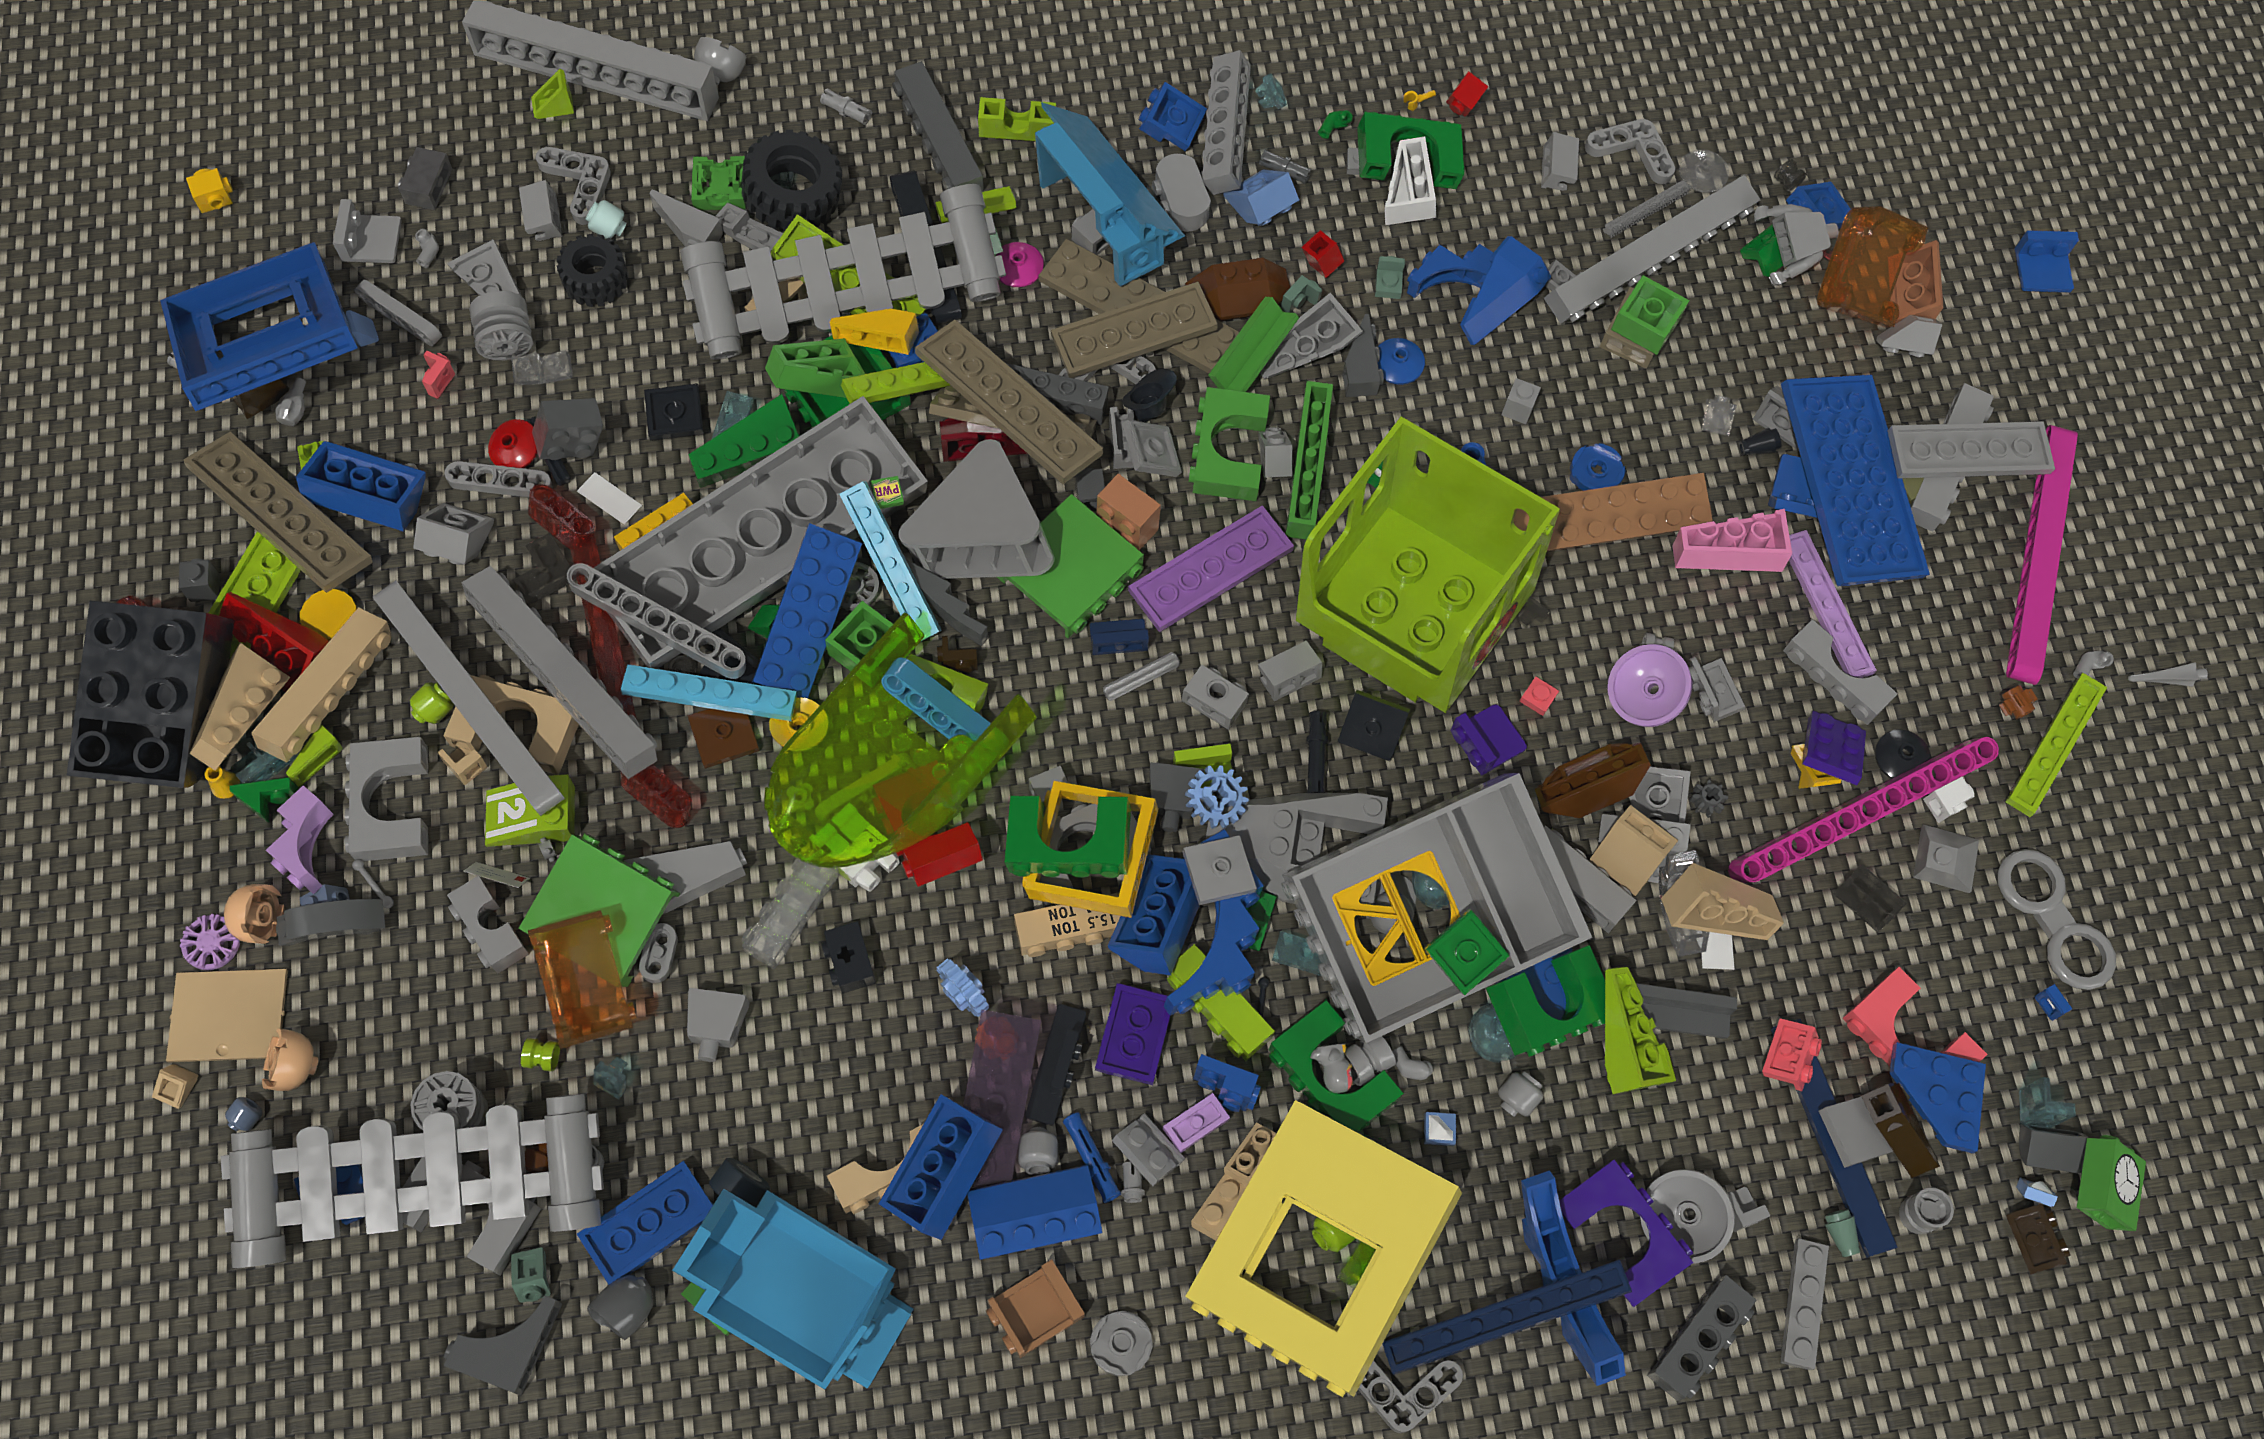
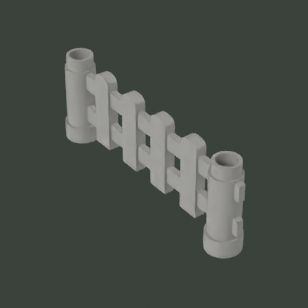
M978 184L959 185L947 189L940 194L944 216L948 218L947 223L928 227L925 212L899 217L902 233L876 238L873 223L847 229L850 244L824 249L822 236L817 235L795 240L798 255L773 261L770 248L767 246L743 252L746 267L725 271L727 263L723 246L720 242L706 241L684 247L680 250L684 272L688 275L689 280L682 282L687 301H694L699 322L693 323V329L697 344L704 343L708 346L711 359H726L742 353L739 339H741L743 334L762 331V336L766 342L778 344L789 338L788 324L814 319L817 330L832 332L829 322L831 318L841 317L840 313L864 307H866L867 312L893 309L891 301L914 296L918 297L919 305L922 308L935 309L945 301L943 290L963 285L968 290L971 302L986 301L1001 295L998 281L1000 277L1006 276L1002 256H994L990 235L996 234L992 214H984L986 206L981 186ZM954 243L959 265L938 269L933 248ZM907 254L912 275L886 281L882 259ZM856 265L860 287L835 292L830 270ZM804 277L808 298L783 303L778 282ZM751 288L756 310L736 314L731 292Z
M585 1094L546 1098L547 1116H544L545 1119L522 1121L519 1107L512 1104H504L489 1109L486 1113V1126L459 1129L458 1116L449 1111L432 1113L423 1120V1133L397 1136L395 1122L386 1118H379L367 1121L360 1127V1140L334 1143L332 1129L327 1126H311L302 1129L297 1134V1147L276 1149V1146H272L271 1129L231 1134L232 1151L229 1152V1155L221 1156L222 1180L230 1179L232 1207L224 1208L225 1233L233 1232L234 1241L231 1242L232 1268L254 1267L286 1261L285 1235L281 1234V1226L302 1224L303 1242L340 1237V1219L365 1217L366 1233L375 1234L402 1230V1212L429 1209L430 1227L465 1223V1205L492 1202L493 1220L527 1216L529 1215L528 1198L551 1196V1205H548L551 1232L601 1225L599 1199H596L595 1190L604 1189L602 1165L593 1166L591 1138L600 1137L598 1113L589 1114V1111H586ZM547 1143L549 1171L526 1174L524 1145ZM488 1150L490 1178L463 1181L461 1153ZM425 1157L427 1185L400 1188L399 1160ZM362 1164L364 1192L337 1195L336 1167ZM299 1171L300 1199L279 1202L278 1173Z

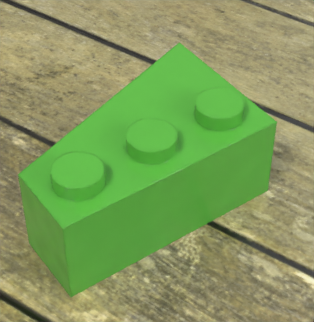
M845 338L773 345L765 367L776 388L844 398L847 397L841 387L842 379L865 374Z

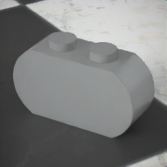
M1171 154L1164 157L1158 163L1155 180L1152 181L1155 196L1159 195L1161 199L1160 206L1181 231L1198 230L1206 224L1209 218L1211 200L1196 162L1192 157L1184 154Z

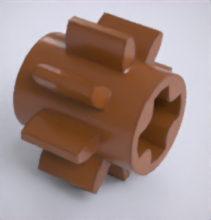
M2021 685L2001 695L2004 703L1999 706L2005 716L2014 715L2017 720L2035 710L2033 702L2037 701L2038 698L2031 688L2023 690Z

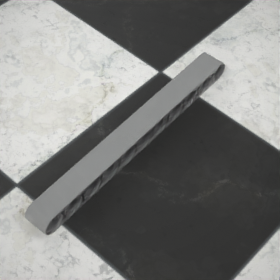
M395 580L374 595L373 599L537 813L542 816L565 798L399 583Z

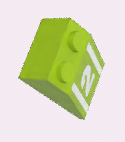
M569 775L548 776L565 799L542 816L537 813L515 783L486 790L485 846L541 843L540 839L544 837L546 840L550 839L551 842L568 841L572 834L575 835V786Z

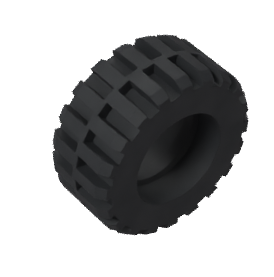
M779 130L770 133L769 137L764 135L757 140V143H753L744 157L741 181L742 197L747 202L746 207L752 214L756 212V218L762 223L766 221L769 227L774 229L777 227L783 228V231L788 228L796 215H799L816 227L820 226V222H827L837 208L843 175L838 157L832 154L833 150L827 144H821L822 140L816 136L812 138L806 132L794 133L793 130H785L784 133H780ZM781 172H793L806 177L813 186L804 190H789L774 183L770 177Z

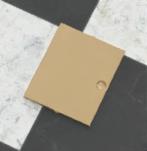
M268 969L176 973L166 1061L169 1063L265 1059L272 1037H279L276 1030L282 1029L283 1016L285 1015L284 1005L288 970Z

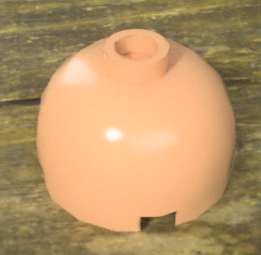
M250 884L234 891L228 898L224 908V920L229 933L240 941L266 944L269 942L267 940L270 937H276L277 917L284 915L285 911L284 905L279 904L277 896H281L280 892L274 886L266 884Z
M277 1029L276 1032L279 1034V1037H272L263 1070L269 1071V1079L262 1078V1086L264 1089L290 1091L301 1086L309 1074H315L318 1057L313 1056V1046L310 1040L303 1034L291 1030Z

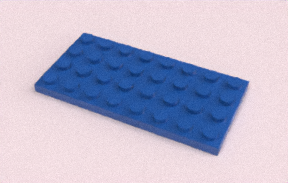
M1873 376L1787 379L1782 382L1781 388L1837 587L1918 579L1930 575L1903 479L1897 477L1887 431L1888 428Z

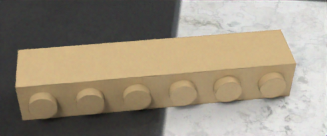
M358 607L251 732L257 748L285 762H288L293 755L299 753L305 740L311 733H315L319 729L326 715L336 709L341 697L346 691L351 690L355 686L357 678L364 670L371 667L377 654L389 645L392 636L388 622Z

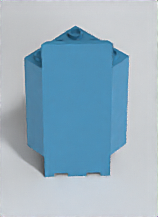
M1041 102L1043 110L1054 122V124L1035 132L1039 180L1042 189L1068 177L1095 210L1096 229L1113 249L1114 280L1119 286L1163 265V247L1185 237L1183 232L1087 116Z
M723 1189L672 1270L705 1290L693 1309L694 1311L824 1390L832 1379L838 1381L842 1374L868 1388L913 1311L912 1307L890 1295L895 1284L890 1280L896 1268L768 1190L755 1208Z

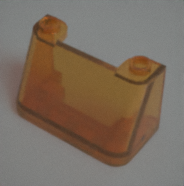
M1881 206L1852 208L1846 214L1818 293V305L1828 310L1877 325L1894 327L1899 317V305L1890 301L1903 261L1907 252H1915L1924 245L1929 227Z
M601 910L528 930L531 945H533L535 950V958L540 970L552 1020L555 1024L560 1049L633 1028L631 1021L637 1019L633 1002L626 1003L607 933L613 932L609 914L602 916Z

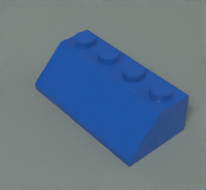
M323 441L298 473L296 479L299 492L313 504L404 531L417 513L426 472Z
M1147 854L1132 918L1120 916L1109 941V950L1144 972L1164 975L1172 974L1199 908L1185 859Z
M940 1094L881 1198L879 1205L921 1233L942 1240L1003 1129Z
M1088 1165L969 1190L967 1193L980 1260L1103 1233Z

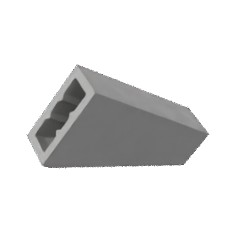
M730 841L624 860L631 865L635 861L649 869L648 875L655 879L658 876H662L674 883L673 889L680 892L679 897L672 896L663 914L745 876L743 865L747 864L741 849L734 850Z

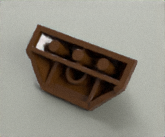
M1265 258L1214 264L1185 283L1186 286L1199 282L1214 317L1220 320L1252 316L1265 297H1273L1279 306L1282 303L1283 295L1291 288L1286 269Z
M1626 743L1608 744L1558 766L1545 779L1543 784L1535 789L1543 812L1582 818L1633 796L1651 764L1641 743H1634L1633 745Z

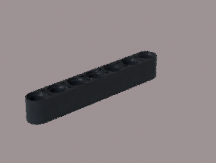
M916 171L891 175L890 184L900 217L925 212L928 227L933 226ZM934 247L938 269L947 267L941 247ZM954 288L943 290L945 295L944 303L935 309H930L936 325L962 319L960 305Z

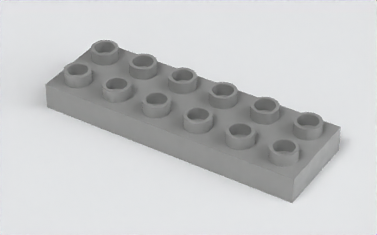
M862 396L598 564L594 569L712 633L787 584L809 523L853 540L860 536L839 495L840 493L863 481L867 482L872 492L871 480L898 476L904 504L880 509L886 519L926 493L928 481L865 397ZM584 575L585 580L587 582L589 577ZM605 589L601 591L599 596L601 598H610L614 591ZM629 603L625 606L624 610L635 612L639 609V605ZM608 613L648 668L658 669L681 654L678 650ZM659 616L654 617L650 620V624L660 626L664 623L665 619ZM680 630L674 637L678 640H685L690 636V633Z

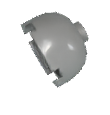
M701 37L695 48V61H703L712 65L716 85H719L720 81L729 82L735 80L744 68L746 55L729 45V48L722 46V41Z

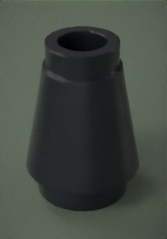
M1766 428L1739 441V449L1742 456L1771 454L1782 447L1780 434L1776 428Z

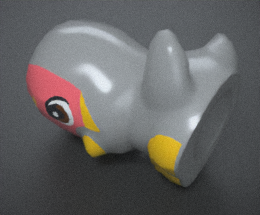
M1345 1044L1317 1047L1310 1056L1311 1059L1317 1060L1324 1067V1083L1326 1088L1333 1093L1346 1092L1353 1083L1352 1064L1344 1057L1346 1052Z

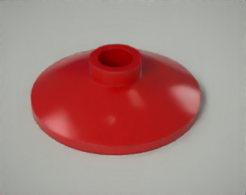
M520 419L509 420L501 424L493 432L489 440L488 453L491 461L496 466L525 468L537 455L532 434L533 426L527 421Z

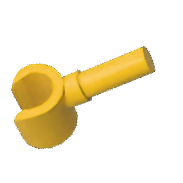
M1432 90L1418 95L1415 91H1408L1404 94L1403 102L1411 101L1408 103V109L1414 111L1417 109L1419 102L1436 96V92Z

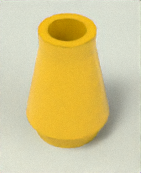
M220 766L216 771L210 767L205 771V778L208 780L213 795L221 799L234 796L230 792V785L240 784V779L235 773L222 769Z

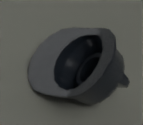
M1159 369L1145 375L1123 397L1122 403L1124 407L1133 410L1139 422L1146 423L1150 419L1161 415L1166 409L1167 395L1177 382L1175 372L1170 369Z

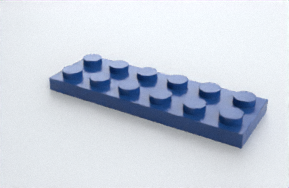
M808 524L752 680L753 683L796 691L797 697L808 698L826 648L825 639L831 634L862 543L816 525Z

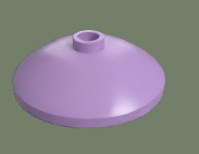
M1647 644L1629 650L1615 663L1608 679V696L1615 711L1629 723L1642 727L1659 726L1673 720L1686 707L1692 693V677L1687 663L1677 652L1662 645ZM1654 686H1658V692L1655 694H1651V688Z

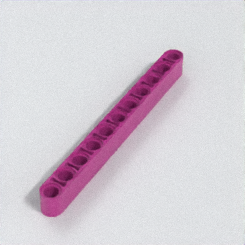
M2049 425L2046 428L2055 470L2051 474H2036L2006 669V677L2033 685L2039 682L2044 669L2078 433L2075 431Z
M1990 737L1965 741L1734 859L1729 865V875L1732 879L1741 883L1760 881L1996 759L1999 752L1998 744ZM1978 746L1981 750V755L1978 752ZM1955 758L1958 760V767L1956 766ZM1932 770L1935 771V774H1936L1935 779H1934V777H1933V775H1932ZM1910 781H1911V783H1912V785H1913V790H1912V791H1911V789H1910V787H1909V782H1910ZM1886 793H1888L1890 797L1889 803L1886 800ZM1863 804L1867 809L1866 815L1863 813ZM1840 816L1843 818L1844 821L1843 827H1841L1839 823ZM1816 828H1818L1820 831L1819 839L1816 837L1815 834ZM1793 840H1794V841L1796 842V844H1797V849H1796V851H1794V850L1792 849V841H1793ZM1769 852L1773 855L1772 864L1768 860ZM1745 864H1747L1750 869L1748 876H1746V874L1744 873Z

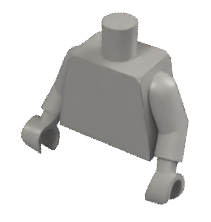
M1787 204L1773 206V208L1768 209V206H1759L1754 213L1755 222L1767 217H1775L1772 222L1783 266L1787 267V269L1783 272L1770 274L1769 279L1774 286L1787 282V278H1794L1821 261L1824 255L1823 251L1831 246L1830 239L1838 236V226L1836 223L1826 224L1824 215L1821 212H1813L1807 207Z

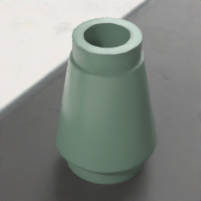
M1849 1209L1826 1214V1223L1824 1225L1841 1252L1842 1257L1860 1253L1855 1217L1850 1215Z

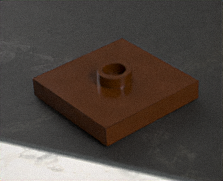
M709 708L687 715L705 769L759 752L748 714Z

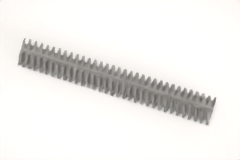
M1685 180L1676 183L1605 224L1603 232L1609 235L1610 238L1617 235V233L1620 234V232L1627 230V228L1632 227L1637 222L1644 220V218L1649 217L1654 212L1656 213L1661 208L1666 207V205L1668 206L1678 200V198L1680 199L1688 194L1691 186Z

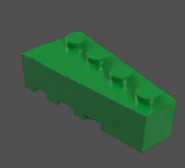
M781 394L697 448L688 456L699 487L702 488L743 473L798 438L799 435L784 397Z

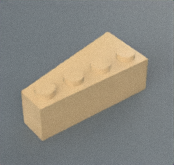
M242 643L239 644L228 661L227 668L220 680L214 699L209 706L206 718L190 751L192 756L215 771L290 678Z
M1692 863L1661 898L1672 927L1768 940L1784 924L1773 895L1695 863Z

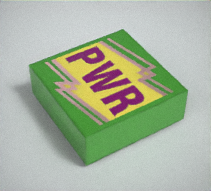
M898 476L871 480L872 493L880 509L904 504Z

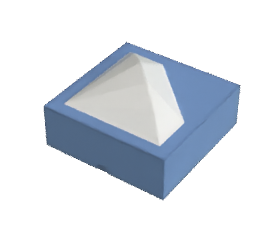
M1426 1112L1424 1114V1144L1454 1146L1456 1144V1114Z

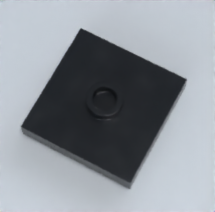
M698 383L644 390L650 441L704 434Z
M1356 690L1337 742L1391 761L1410 709Z

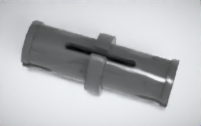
M1266 149L1261 155L1260 166L1274 171L1289 172L1291 178L1303 184L1307 183L1311 168L1293 162L1290 157L1286 156L1283 158Z

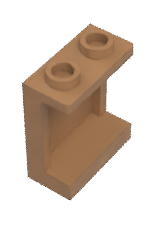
M1052 1259L1043 1264L1037 1272L997 1297L988 1299L990 1308L985 1310L994 1327L1000 1324L1006 1336L1002 1337V1340L1010 1354L1012 1355L1016 1352L1019 1358L1030 1353L1085 1316V1313Z

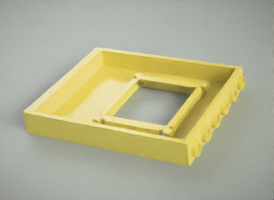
M1295 1100L1185 1297L1193 1302L1191 1309L1206 1318L1209 1313L1220 1318L1217 1324L1234 1333L1236 1328L1246 1333L1244 1340L1259 1349L1263 1344L1273 1349L1271 1356L1288 1365L1289 1361L1292 1360L1301 1366L1298 1371L1315 1381L1317 1376L1328 1382L1326 1388L1335 1394L1343 1397L1346 1392L1354 1397L1462 1192L1459 1186ZM1292 1204L1376 1249L1335 1327L1251 1280Z

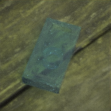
M727 391L712 439L747 417L754 402L753 398Z
M1280 931L1272 961L1321 976L1318 969V964H1321V961L1316 953L1312 954L1306 939Z

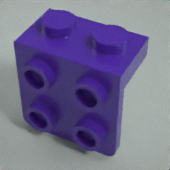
M1492 705L1471 718L1466 713H1463L1456 717L1450 730L1455 741L1463 748L1470 763L1476 767L1481 776L1523 753L1527 747L1499 705Z

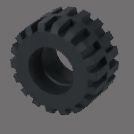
M587 234V237L583 238L580 235L576 237L577 240L568 241L567 247L561 248V255L557 256L558 265H556L562 285L568 296L572 300L575 299L576 303L580 305L585 302L588 307H593V304H598V307L604 306V302L612 303L615 296L620 297L623 294L621 289H626V280H628L627 267L620 247L614 244L612 239L607 238L605 240L604 235L600 234L597 237H594L593 234ZM590 267H603L597 273L582 274L586 269Z

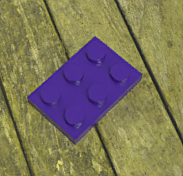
M1812 711L1808 718L1802 764L1858 785L1862 778L1866 731L1855 724H1847L1836 720L1829 714Z
M1117 983L1095 1071L1153 1085L1170 1015L1164 1008L1166 995Z

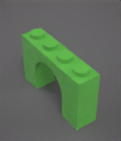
M1207 387L1206 396L1200 397L1198 413H1203L1202 420H1197L1195 436H1200V441L1193 445L1192 459H1197L1196 467H1190L1189 482L1194 483L1192 493L1249 501L1257 500L1262 465L1227 460L1216 452L1211 441L1219 432L1230 428L1265 431L1270 395Z

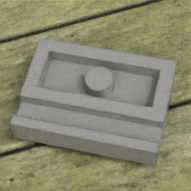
M1145 1113L1138 1120H1135L1119 1132L1112 1140L1152 1186L1157 1184L1185 1160V1157Z

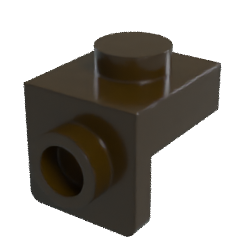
M942 636V645L937 646L938 662H943L944 667L962 674L978 670L976 649L949 650L948 636Z

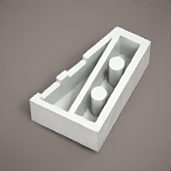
M1425 137L1400 140L1388 199L1385 204V225L1436 218V197Z

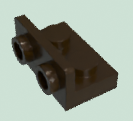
M2039 1204L2006 1215L2030 1275L2068 1264L2065 1258L2071 1256L2064 1238L2057 1240L2053 1227H2057L2058 1224L2051 1208L2045 1210L2043 1204Z

